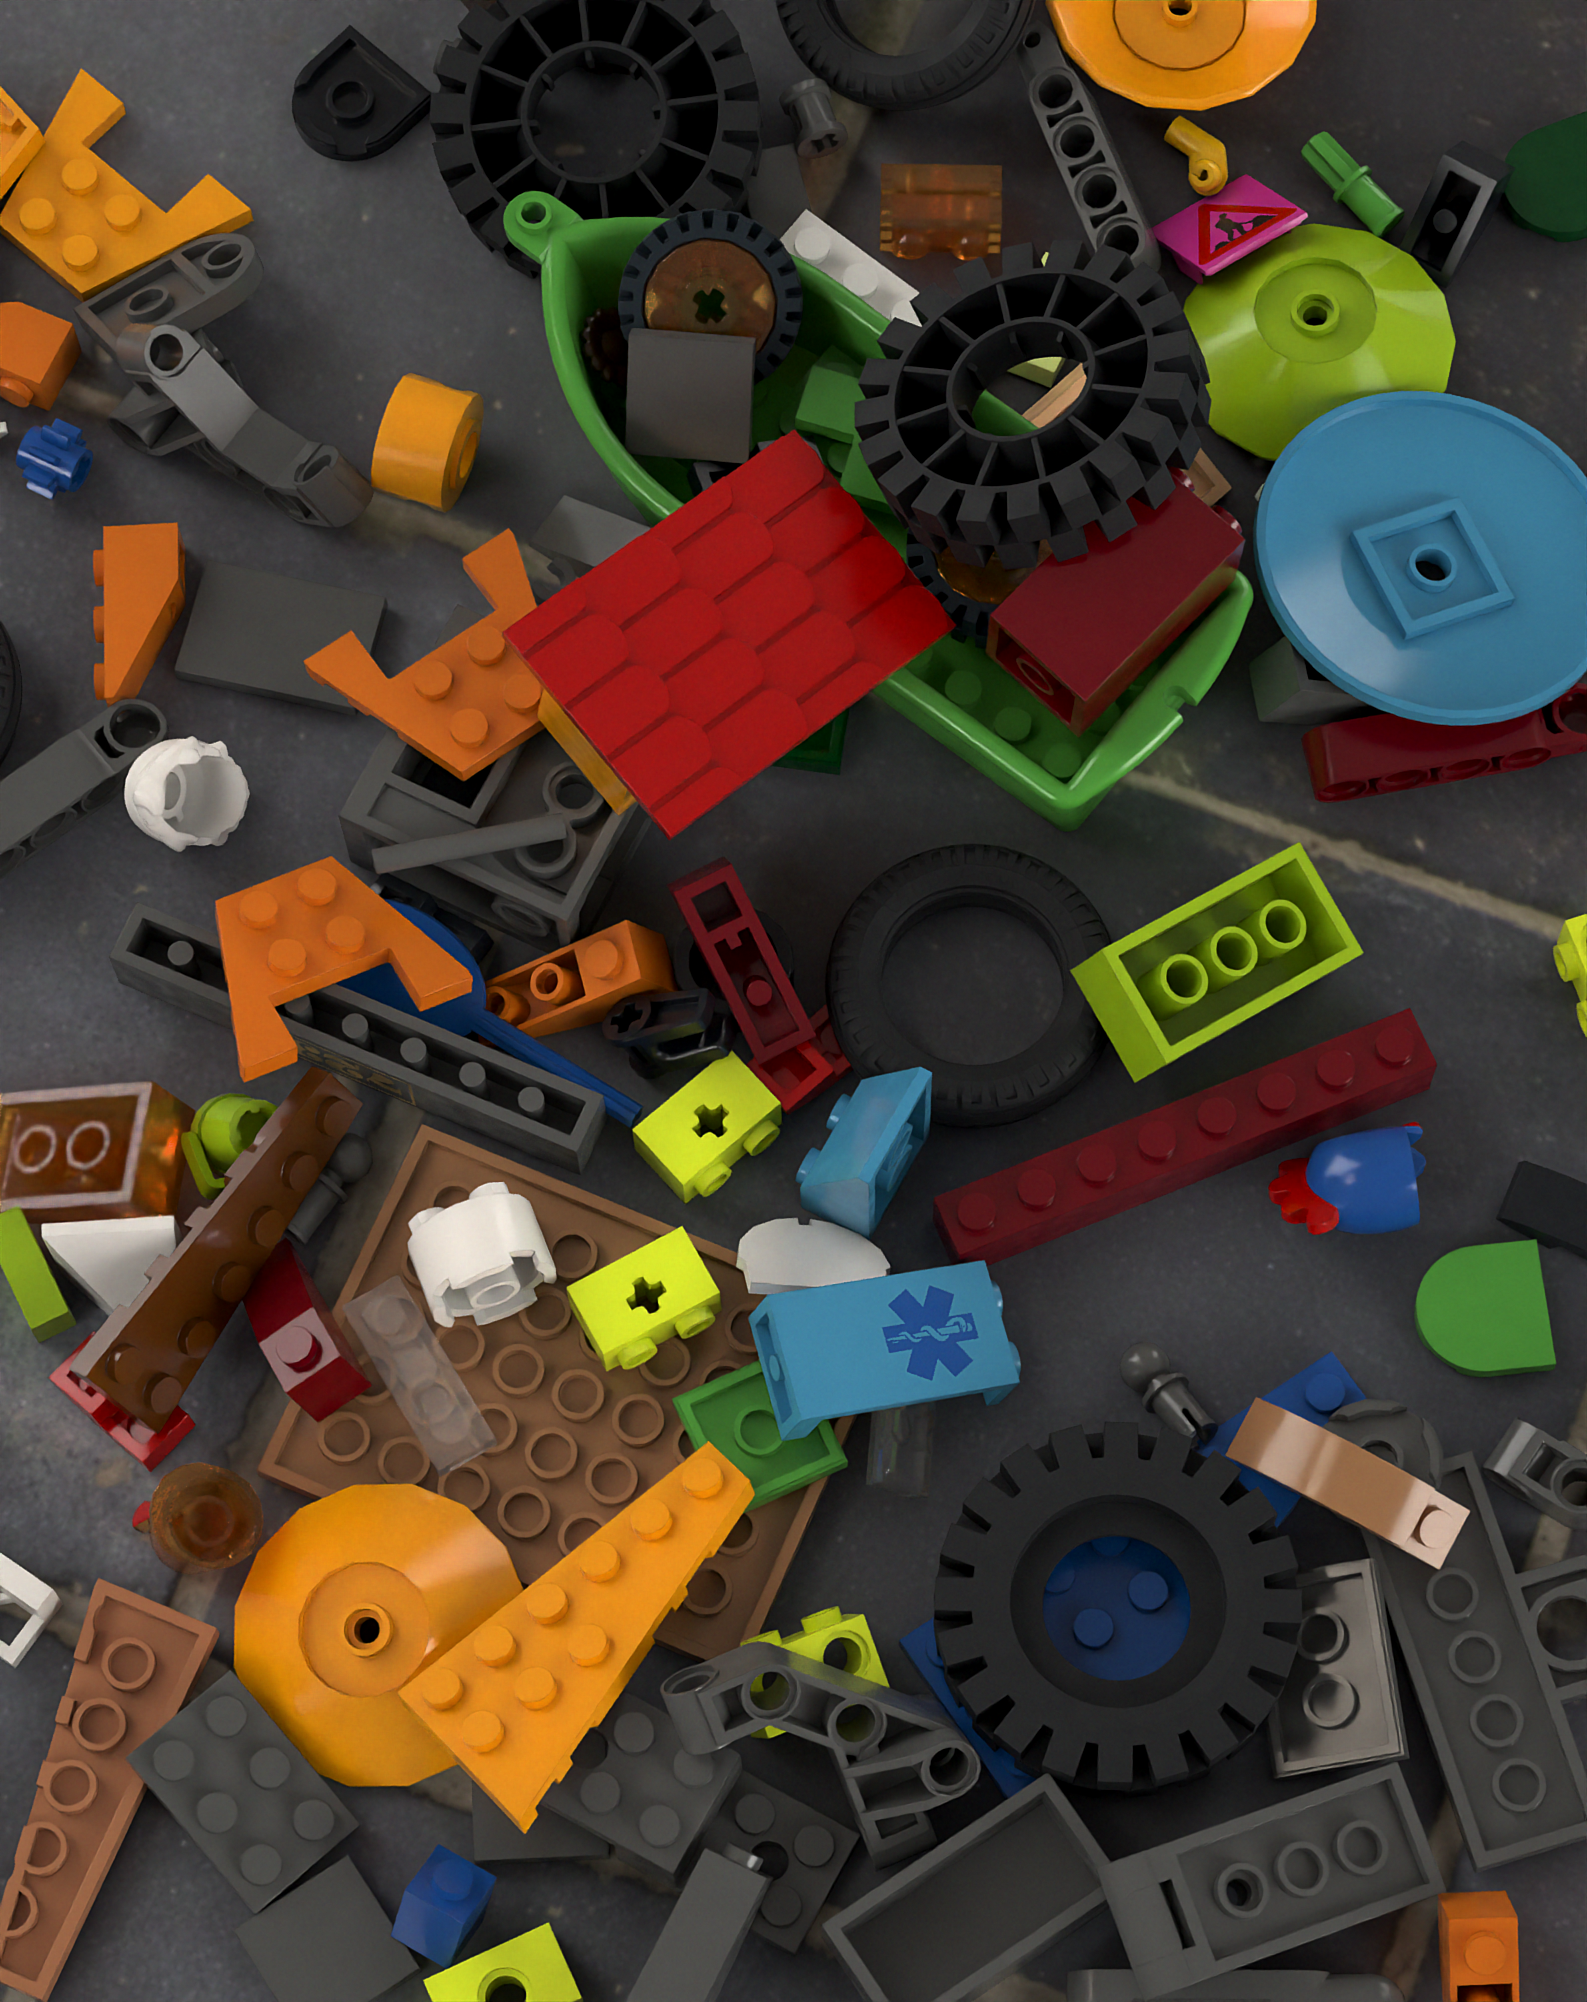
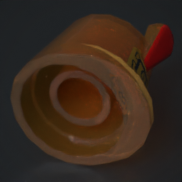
M202 1462L181 1465L165 1475L153 1491L151 1501H144L136 1509L132 1519V1526L135 1530L143 1534L149 1530L152 1548L160 1561L173 1571L187 1575L207 1573L232 1567L248 1557L261 1538L264 1523L261 1501L249 1482L231 1470Z

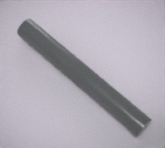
M557 813L372 849L376 874H383L567 838L563 813Z

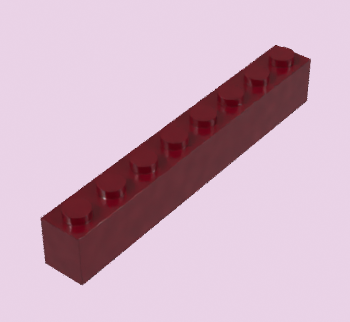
M1408 1008L933 1198V1223L952 1265L985 1260L986 1266H989L1426 1091L1430 1088L1437 1063L1411 1009Z

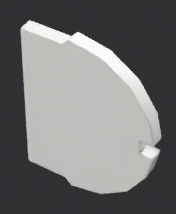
M798 1218L774 1219L752 1227L740 1239L736 1267L744 1272L748 1293L767 1295L888 1276L891 1270V1266L881 1249L861 1234L834 1223L810 1219L809 1225H799Z

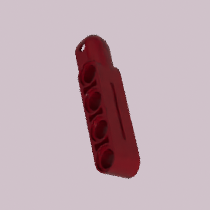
M1577 682L1564 694L1547 705L1523 716L1497 723L1450 726L1425 723L1385 713L1318 726L1305 733L1301 738L1315 800L1333 803L1522 770L1542 764L1553 757L1586 752L1587 684Z

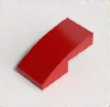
M827 1004L809 1018L817 1036L760 1065L755 1057L746 1064L754 1075L781 1102V1109L787 1115L816 1098L853 1070L834 1035Z
M93 1331L48 1378L85 1415L151 1473L196 1424L177 1405L160 1433L157 1434L140 1426L69 1370L74 1359L96 1334Z

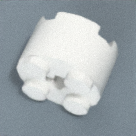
M492 1182L481 1185L470 1193L469 1200L454 1204L447 1209L434 1207L417 1213L408 1223L412 1233L407 1242L410 1258L434 1321L444 1327L452 1328L455 1322L454 1317L473 1315L477 1326L509 1317L538 1300L533 1288L542 1281L554 1284L557 1280L556 1267L530 1201L520 1194H510L504 1182Z

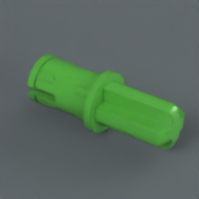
M1323 131L1313 136L1301 150L1302 158L1335 192L1332 199L1337 204L1344 202L1373 232V235L1381 239L1403 219L1405 211L1398 207L1371 179L1372 170L1367 165L1360 167L1328 132Z

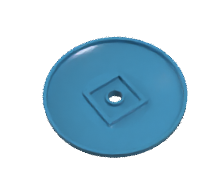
M1399 391L1360 398L1336 407L1318 417L1295 436L1275 461L1262 488L1255 512L1253 553L1256 573L1268 607L1284 635L1295 649L1334 685L1377 709L1403 718L1432 724L1466 726L1497 723L1535 711L1560 697L1587 672V477L1568 455L1541 432L1515 416L1473 399L1428 391ZM1428 561L1438 565L1444 572L1445 579L1440 581L1426 579L1418 572L1415 563Z

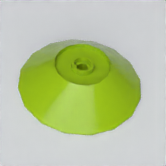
M1315 223L1294 227L1291 229L1290 234L1285 232L1211 276L1204 275L1203 284L1200 285L1198 283L1185 300L1183 311L1205 358L1210 383L1205 384L1211 398L1208 424L1216 434L1262 460L1276 461L1285 447L1301 430L1318 417L1351 401L1372 395L1399 391L1444 393L1447 388L1456 340L1444 294L1413 256L1367 231ZM1312 318H1319L1325 323L1313 326L1306 324V321Z

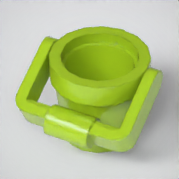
M228 1093L207 1100L196 1112L191 1124V1131L184 1132L181 1135V1145L198 1190L203 1197L209 1200H216L224 1190L225 1177L214 1179L212 1172L219 1176H225L226 1171L243 1150L254 1142L257 1133L277 1110L278 1107L266 1100L254 1099L245 1094Z

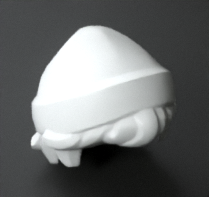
M193 736L187 739L166 740L143 752L135 760L128 772L124 791L126 808L135 825L147 835L164 842L177 852H182L188 845H223L227 840L229 832L234 831L239 821L243 818L250 795L241 767L236 765L234 760L228 756L227 746L222 741L208 744L197 740Z

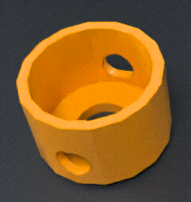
M413 373L404 375L394 389L379 427L371 466V484L376 492L402 500H413L423 503L434 510L444 513L452 509L464 488L476 458L484 415L483 398L481 395L469 390H456L445 386L439 381Z

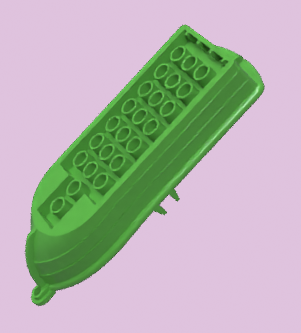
M541 191L522 193L510 201L506 207L503 218L504 229L507 238L515 247L542 266V307L545 330L553 364L563 393L578 424L592 447L607 465L614 480L651 527H654L694 498L686 475L693 463L708 460L629 454L625 449L627 386L625 388H618L613 382L606 383L601 379L599 373L593 372L590 369L589 359L583 356L581 351L583 342L579 337V333L584 329V319L592 315V312L596 309H608L612 306L618 309L620 283L629 258L636 247L652 230L669 219L657 217H613L583 220L579 214L548 193ZM531 220H541V222L535 224L528 223ZM702 242L681 248L661 265L652 282L649 308L656 330L756 338L757 344L770 323L772 295L766 275L749 255L729 244ZM790 254L801 280L803 292L802 321L794 345L784 361L769 377L754 386L751 452L758 442L777 440L794 429L800 436L813 435L825 467L840 483L852 444L794 428L797 410L812 365L860 378L867 358L886 359L877 340L891 321L823 271ZM987 389L983 391L977 400L972 412V417L976 424L974 429L985 434L1014 436L1039 429L990 394ZM860 506L863 513L882 536L897 549L906 563L908 528L904 529L895 515ZM1042 539L1040 541L1037 566L1018 569H1005L995 549L985 568L957 562L949 546L940 555L938 554L937 558L943 577L955 591L976 602L1000 605L1053 551L1047 539ZM1237 570L1235 580L1079 738L988 656L986 649L976 648L975 638L968 636L963 644L952 639L951 632L871 692L1060 831L1071 832L1076 830L1085 821L1119 779L1145 760L1181 725L1183 718L1177 710L1182 704L1186 702L1191 706H1197L1226 664L1240 636L1253 603V589L1248 579Z

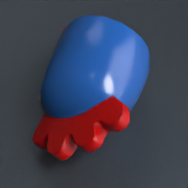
M1411 1122L1399 1127H1383L1325 1140L1314 1147L1310 1158L1285 1160L1278 1165L1280 1177L1270 1182L1268 1187L1269 1199L1272 1203L1281 1205V1217L1284 1221L1291 1224L1306 1223L1308 1233L1313 1235H1320L1334 1228L1340 1232L1353 1234H1384L1402 1231L1420 1223L1416 1177L1423 1173L1426 1160L1425 1156L1410 1146L1421 1138L1423 1129L1419 1123Z

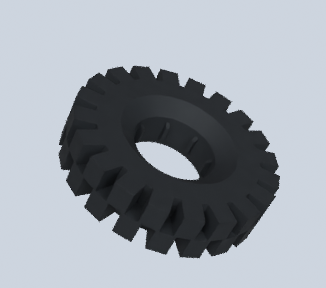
M496 0L487 10L476 3L457 26L462 39L457 48L446 45L436 71L441 83L439 93H431L430 124L436 137V142L432 143L439 171L459 213L463 214L471 231L491 253L497 250L504 255L508 266L532 279H535L538 273L541 274L542 266L515 247L507 238L504 229L503 218L506 207L516 196L525 192L541 191L548 193L579 214L583 220L613 217H657L671 219L689 211L693 212L702 209L741 212L749 198L748 180L750 176L757 177L763 149L760 139V128L764 127L761 100L748 52L745 53L742 47L739 32L723 9L716 12L711 7L710 0ZM594 63H610L629 69L631 78L635 81L640 77L646 80L660 100L659 104L652 105L655 119H660L656 136L648 150L646 151L641 148L638 152L639 160L628 168L606 176L605 172H598L599 177L577 176L565 172L562 162L558 159L550 163L538 150L534 141V136L541 134L539 122L534 120L537 106L545 91L548 89L552 92L555 88L553 82L556 79L582 65L587 64L588 68H595ZM531 220L528 223L535 224L541 222V220Z
M1053 240L1044 266L1033 242L1002 248V276L992 279L982 256L953 269L963 292L958 297L953 299L933 282L909 301L922 327L896 317L893 318L877 340L886 359L867 358L858 382L866 400L855 402V429L862 440L858 445L870 472L904 529L910 527L919 543L939 555L949 546L957 562L985 568L995 549L1005 569H1018L1037 566L1040 541L1042 539H1047L1058 563L1088 553L1089 550L1083 525L1094 521L1109 542L1135 527L1137 523L1126 500L1129 497H1133L1156 510L1176 488L1167 466L1189 470L1202 445L1194 427L1208 426L1211 398L1205 384L1210 383L1205 358L1174 291L1169 293L1163 277L1145 262L1134 268L1127 252L1102 244L1091 259L1083 241ZM1044 357H1062L1082 363L1087 379L1081 393L1075 402L1051 423L1037 430L1014 436H995L991 433L985 434L974 429L976 424L972 417V412L977 400L983 391L1007 370L1026 361Z

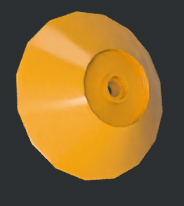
M1046 0L1045 5L1062 49L1098 86L1145 107L1202 111L1253 96L1288 69L1295 61L1316 22L1317 0ZM1181 8L1189 13L1179 16L1173 14L1170 10Z
M414 1484L351 1485L299 1508L258 1550L235 1605L234 1669L241 1683L318 1774L348 1787L410 1786L454 1767L458 1763L403 1706L397 1692L524 1589L507 1547L466 1505ZM375 1619L379 1624L380 1633L373 1642L364 1643L360 1637V1628L366 1620Z

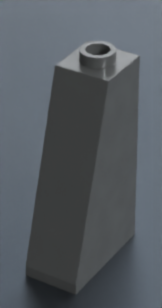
M728 1841L722 1852L715 1848L704 1849L626 2002L716 2001L774 1878L759 1871L764 1860L763 1858Z

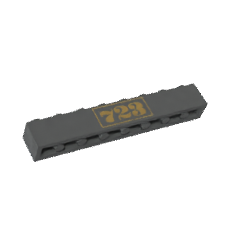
M137 902L109 955L119 983L233 1030L228 987L225 981L219 936ZM335 983L275 1007L298 1046V1058L580 1176L607 1122L604 1095Z

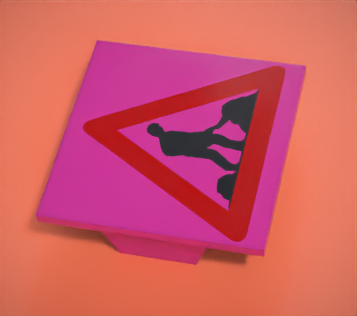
M1245 174L1224 186L1218 193L1206 196L1154 226L1152 230L1157 242L1171 251L1179 270L1201 285L1203 284L1202 273L1206 276H1211L1285 232L1290 234L1291 229L1301 224V221L1306 219L1308 215L1306 211Z

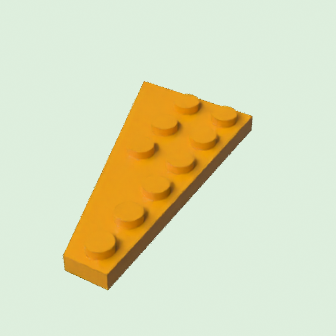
M708 1441L397 1692L403 1706L524 1834H526L538 1816L535 1808L553 1782L559 1784L573 1763L570 1756L589 1728L600 1725L654 1645L655 1641L652 1635L669 1610L675 1613L688 1595L686 1585L705 1558H713L755 1496L751 1481Z

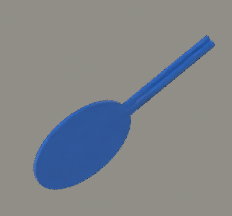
M384 899L469 970L473 976L472 992L419 1012L390 963L382 964L335 984L462 1037L474 1031L527 1064L604 1095L606 1113L630 1128L634 1126L636 1120L642 1115L644 1106L485 1009L486 988L479 966L467 947L452 931L432 916L417 908L398 901Z

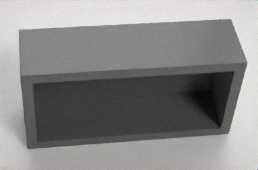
M1046 1773L821 1925L822 1939L864 2002H973L1110 1908L1096 1869L1111 1862L1049 1773Z

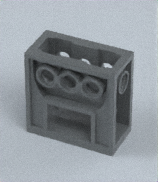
M457 604L431 652L482 620L485 616ZM388 727L338 815L350 861L376 873L372 849L563 813L567 838L388 873L429 893L436 902L548 954L590 936L652 822V819L641 805L636 801L618 816L547 728H544L494 762L471 806L467 808L421 786L434 761L398 738L397 732Z

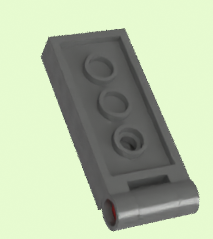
M1398 1762L1130 1855L1096 1869L1144 2002L1447 1891ZM1227 1885L1235 1890L1238 1897L1237 1905L1229 1901L1226 1894Z

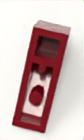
M722 856L667 884L702 957L757 1063L760 1065L817 1036L732 864Z
M284 1238L276 1244L242 1300L258 1344L285 1393L319 1423L370 1388L372 1384L294 1246L287 1238Z

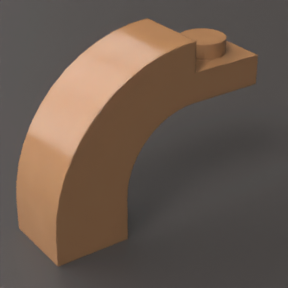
M1257 1397L1225 1454L1226 1457L1272 1483L1336 1513L1440 1570L1470 1510L1435 1491V1488L1389 1462L1308 1420Z

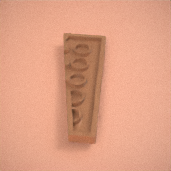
M98 1578L92 1592L73 1657L75 1663L66 1694L62 1696L55 1718L56 1728L46 1761L43 1760L36 1783L38 1786L27 1826L24 1825L14 1857L15 1867L13 1874L7 1881L0 1905V1984L41 2002L48 2001L148 1788L126 1762L125 1758L186 1707L220 1635L216 1627Z

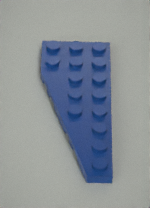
M1331 1351L1261 1399L1323 1427L1329 1422V1417L1341 1407L1367 1398ZM1250 1405L1220 1425L1215 1437L1207 1445H1204L1201 1439L1196 1441L1200 1449L1195 1452L1208 1458L1215 1449L1241 1469L1239 1481L1249 1491L1259 1487L1278 1513L1275 1520V1526L1278 1528L1286 1520L1302 1496L1272 1483L1225 1456L1251 1407ZM1118 1536L1102 1537L1077 1546L1056 1565L1044 1590L1043 1618L1053 1645L1070 1664L1080 1671L1097 1678L1117 1681L1131 1680L1156 1671L1166 1664L1178 1651L1189 1628L1191 1614L1190 1597L1182 1575L1166 1555L1155 1547L1137 1539ZM933 1618L900 1639L899 1647L930 1692L942 1703L979 1756L980 1764L1004 1799H1009L1037 1780L1015 1768V1758L1001 1747L994 1752L972 1729L973 1719L964 1706L957 1707L944 1679L945 1668L942 1657L937 1656Z

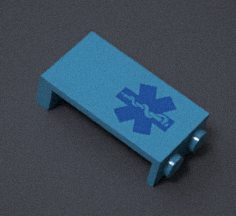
M985 1260L767 1295L748 1319L781 1440L786 1441L807 1437L824 1419L982 1392L986 1406L999 1404L1020 1383L1021 1363L1016 1346L1013 1342L1008 1341L1001 1318L1003 1312L1001 1291L997 1283L990 1280Z

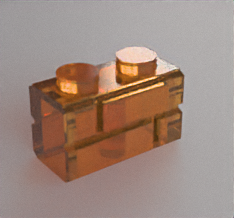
M881 163L880 251H892L896 257L908 260L922 258L928 252H952L955 257L967 261H972L980 256L984 258L988 253H1000L1002 166Z

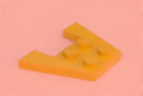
M81 68L43 136L45 140L44 145L27 165L0 214V233L84 303L188 242L213 234L230 233L254 220L251 209L209 174L165 213L93 153L89 148L126 114L122 101Z

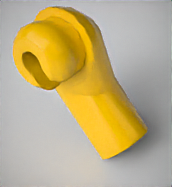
M1180 115L1175 118L1166 131L1164 141L1188 156V180L1197 193L1204 196L1218 193L1225 186L1228 179L1227 157L1224 144Z

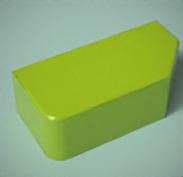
M17 1205L0 1213V1265L38 1343H41L76 1326L77 1323L21 1207Z

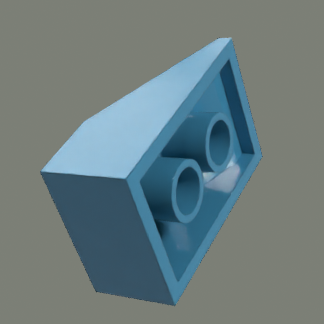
M916 1067L861 1080L852 1097L845 1093L841 1095L827 1121L826 1128L832 1130L831 1135L821 1151L814 1147L810 1149L796 1175L795 1182L801 1184V1208L830 1223L861 1234L870 1241L930 1135L932 1072L922 1067Z

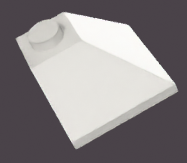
M174 1215L42 1224V1238L61 1274L108 1316L112 1314L119 1304L126 1307L132 1304L149 1283V1280L144 1275L146 1270L159 1254L169 1258L184 1239Z

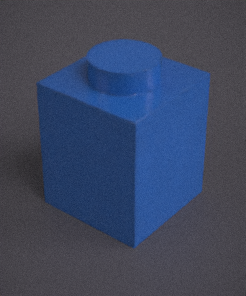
M438 1844L405 1889L391 1937L442 1967L450 1968L482 1924L497 1877Z

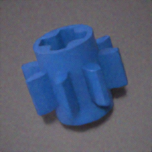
M58 418L55 419L52 427L47 425L39 427L35 425L29 429L21 441L16 456L17 467L24 470L22 477L28 479L26 488L53 500L58 490L63 493L66 490L76 492L82 486L89 474L93 461V452L85 448L87 441L81 439L82 429Z

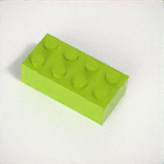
M1298 842L1101 949L1070 971L1134 1083L1332 973L1364 952L1301 843Z

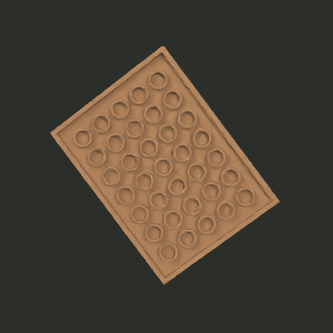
M421 1124L331 1312L372 1386L319 1423L290 1398L256 1471L259 1477L316 1501L351 1485L414 1484L466 1505L507 1547L522 1587L526 1589L695 1453L673 1406L672 1399L759 1360L748 1317L767 1294L748 1293L744 1272L736 1267L738 1253L686 1232L720 1291L722 1311L714 1315L716 1318L715 1322L701 1333L686 1339H682L677 1334L656 1345L657 1353L646 1362L626 1370L619 1365L606 1372L569 1305L566 1287L677 1228ZM492 1182H504L510 1194H520L530 1201L556 1267L557 1280L554 1284L542 1281L533 1288L538 1300L509 1317L477 1326L474 1316L467 1315L454 1317L455 1322L452 1328L444 1327L434 1321L410 1258L407 1242L412 1233L408 1223L417 1213L434 1207L447 1209L454 1204L469 1200L470 1193L481 1185ZM646 1295L636 1300L637 1307L643 1306L649 1314L659 1310L658 1302L652 1303ZM858 1414L828 1419L842 1449ZM831 1475L742 1514L713 1558H705L686 1585L688 1595L677 1611L674 1613L669 1610L652 1635L655 1641L654 1644L703 1663L740 1647V1643L749 1638L762 1634Z

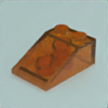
M153 1081L0 1093V1213L19 1205L28 1223L39 1225L173 1215L176 1219L186 1165V1157L181 1145V1135L184 1132L191 1131L195 1110Z

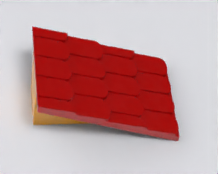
M794 429L787 435L777 439L726 477L723 476L585 575L572 581L502 632V637L543 686L537 715L538 719L619 816L637 801L668 840H671L954 630L956 624L945 612L939 600L925 588L906 565L897 549L882 536L863 513L858 502L844 490L825 467L816 451Z

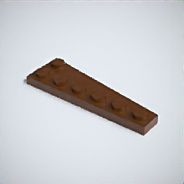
M311 1066L260 1129L254 1142L243 1150L224 1174V1190L211 1206L206 1208L197 1207L184 1223L190 1231L169 1258L159 1254L144 1273L149 1283L129 1307L121 1304L117 1306L74 1359L69 1370L140 1426L159 1434L308 1192L315 1184L344 1134L349 1129L363 1103L330 1072Z

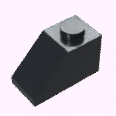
M1463 140L1443 154L1399 249L1413 256L1434 283L1447 288L1489 224L1515 167Z

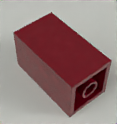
M1167 466L1176 488L1156 510L1133 497H1129L1126 500L1137 523L1135 527L1109 542L1094 521L1083 525L1089 550L1088 553L1058 563L1052 552L990 614L986 654L1078 738L1235 580L1246 540L1240 535L1242 528L1237 520L1224 508L1218 505L1210 508L1193 493L1195 487L1192 481L1180 468Z

